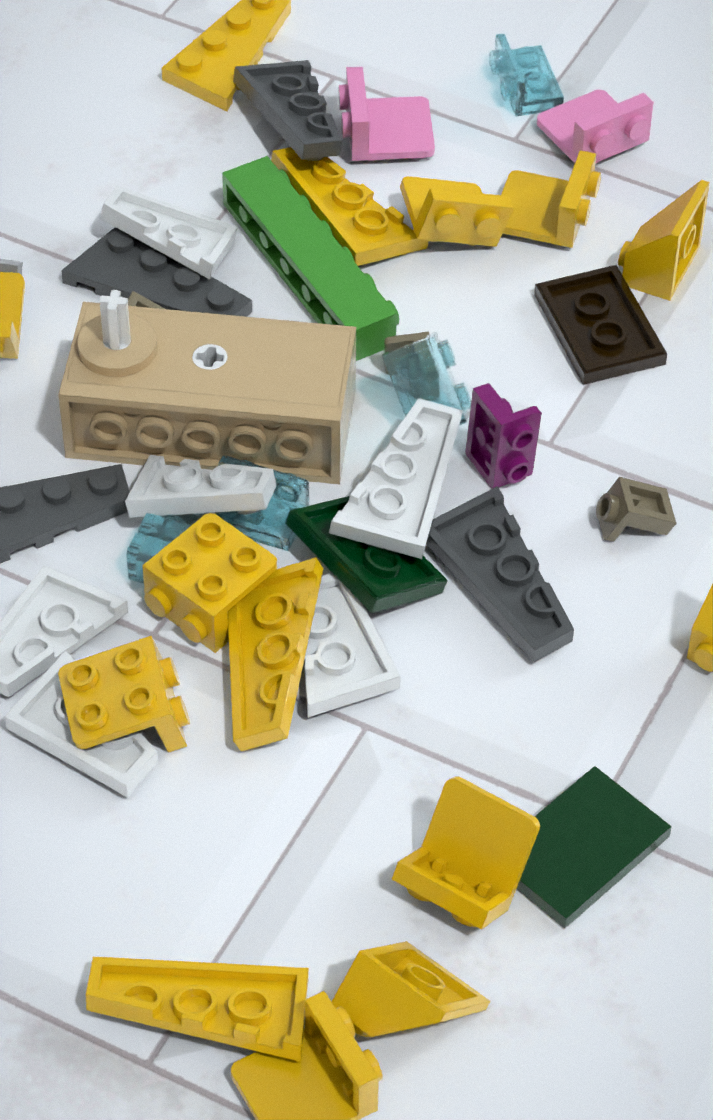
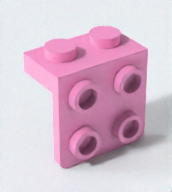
M346 67V84L338 85L339 109L346 110V112L341 113L342 137H349L352 161L417 159L433 156L435 153V143L428 99L422 96L367 99L363 67Z
M594 90L539 113L537 116V126L574 163L580 150L596 153L597 163L649 141L654 102L645 93H641L617 103L606 91Z

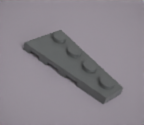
M309 60L235 67L233 82L302 160L319 161L323 157L340 156L342 138L332 114L326 112L327 102L324 96H320L318 93L319 83L316 76H311Z
M117 227L113 228L61 270L62 282L64 284L77 287L79 283L94 287L95 293L100 296H110L111 290L121 291V297L128 298L131 292L134 291L169 310L248 317L252 313V299L213 277L208 279Z
M122 464L0 487V564L11 560L10 553L34 544L36 549L53 543L54 537L61 532L71 528L76 532H80L127 513L125 500L130 491Z
M496 486L434 518L426 545L534 663L572 642L574 628L551 584L544 581L539 571V562L532 549H527L520 535L521 528L514 515H509L504 505V496L499 487Z

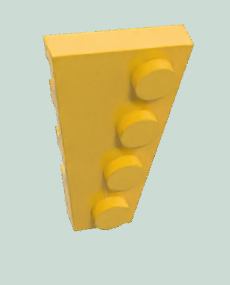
M240 0L162 67V80L227 112L233 103L234 93L236 90H240L233 82L235 67L257 65L263 56V48L267 43L273 41L291 13V0Z
M317 557L276 569L274 573L228 611L233 742L241 752L288 739L324 569Z
M93 956L86 990V1010L301 1062L309 968Z

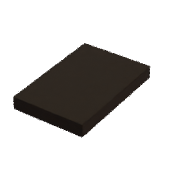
M617 265L535 284L534 295L583 385L666 365L667 352Z

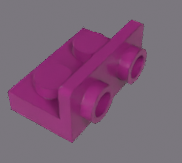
M487 383L473 388L465 454L491 489L496 486L502 487L510 483H518L532 475L542 413L537 406L513 413L510 403L505 398H501L491 384Z

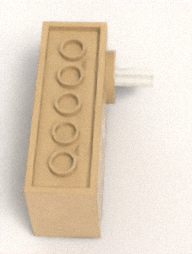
M111 290L110 296L101 295L100 303L83 302L58 394L65 458L145 465L150 455L164 456L166 465L180 466L182 460L191 459L199 460L201 469L212 470L226 463L273 469L274 476L278 479L340 484L356 392V327L128 306V298L121 297V291Z

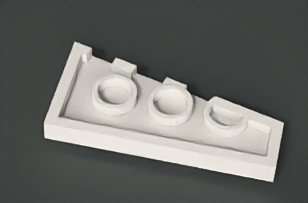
M418 398L393 433L389 445L383 453H379L372 463L371 470L362 483L359 482L343 510H339L331 521L329 534L422 559L463 410Z

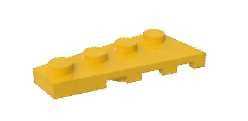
M291 147L272 152L271 161L279 170L282 169L286 172L293 188L299 195H304L308 199L312 211L320 221L324 220L328 223L334 238L342 247L346 246L350 250L357 266L427 249L429 241L417 239L415 231L403 223L404 215L393 206L387 209L373 200L374 192L363 183L359 185L345 178L346 171L330 158L323 157L319 161L302 160Z

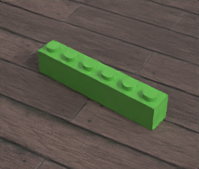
M268 156L222 172L223 205L314 320L320 324L356 327V361L383 351L385 338L396 336V326L400 322L395 305L392 301L384 299L377 290L373 278L368 273L364 274L355 263L350 250L346 246L342 247L334 238L328 223L324 220L320 221L312 211L308 199L304 195L297 193L291 185L286 172L282 169L279 170Z

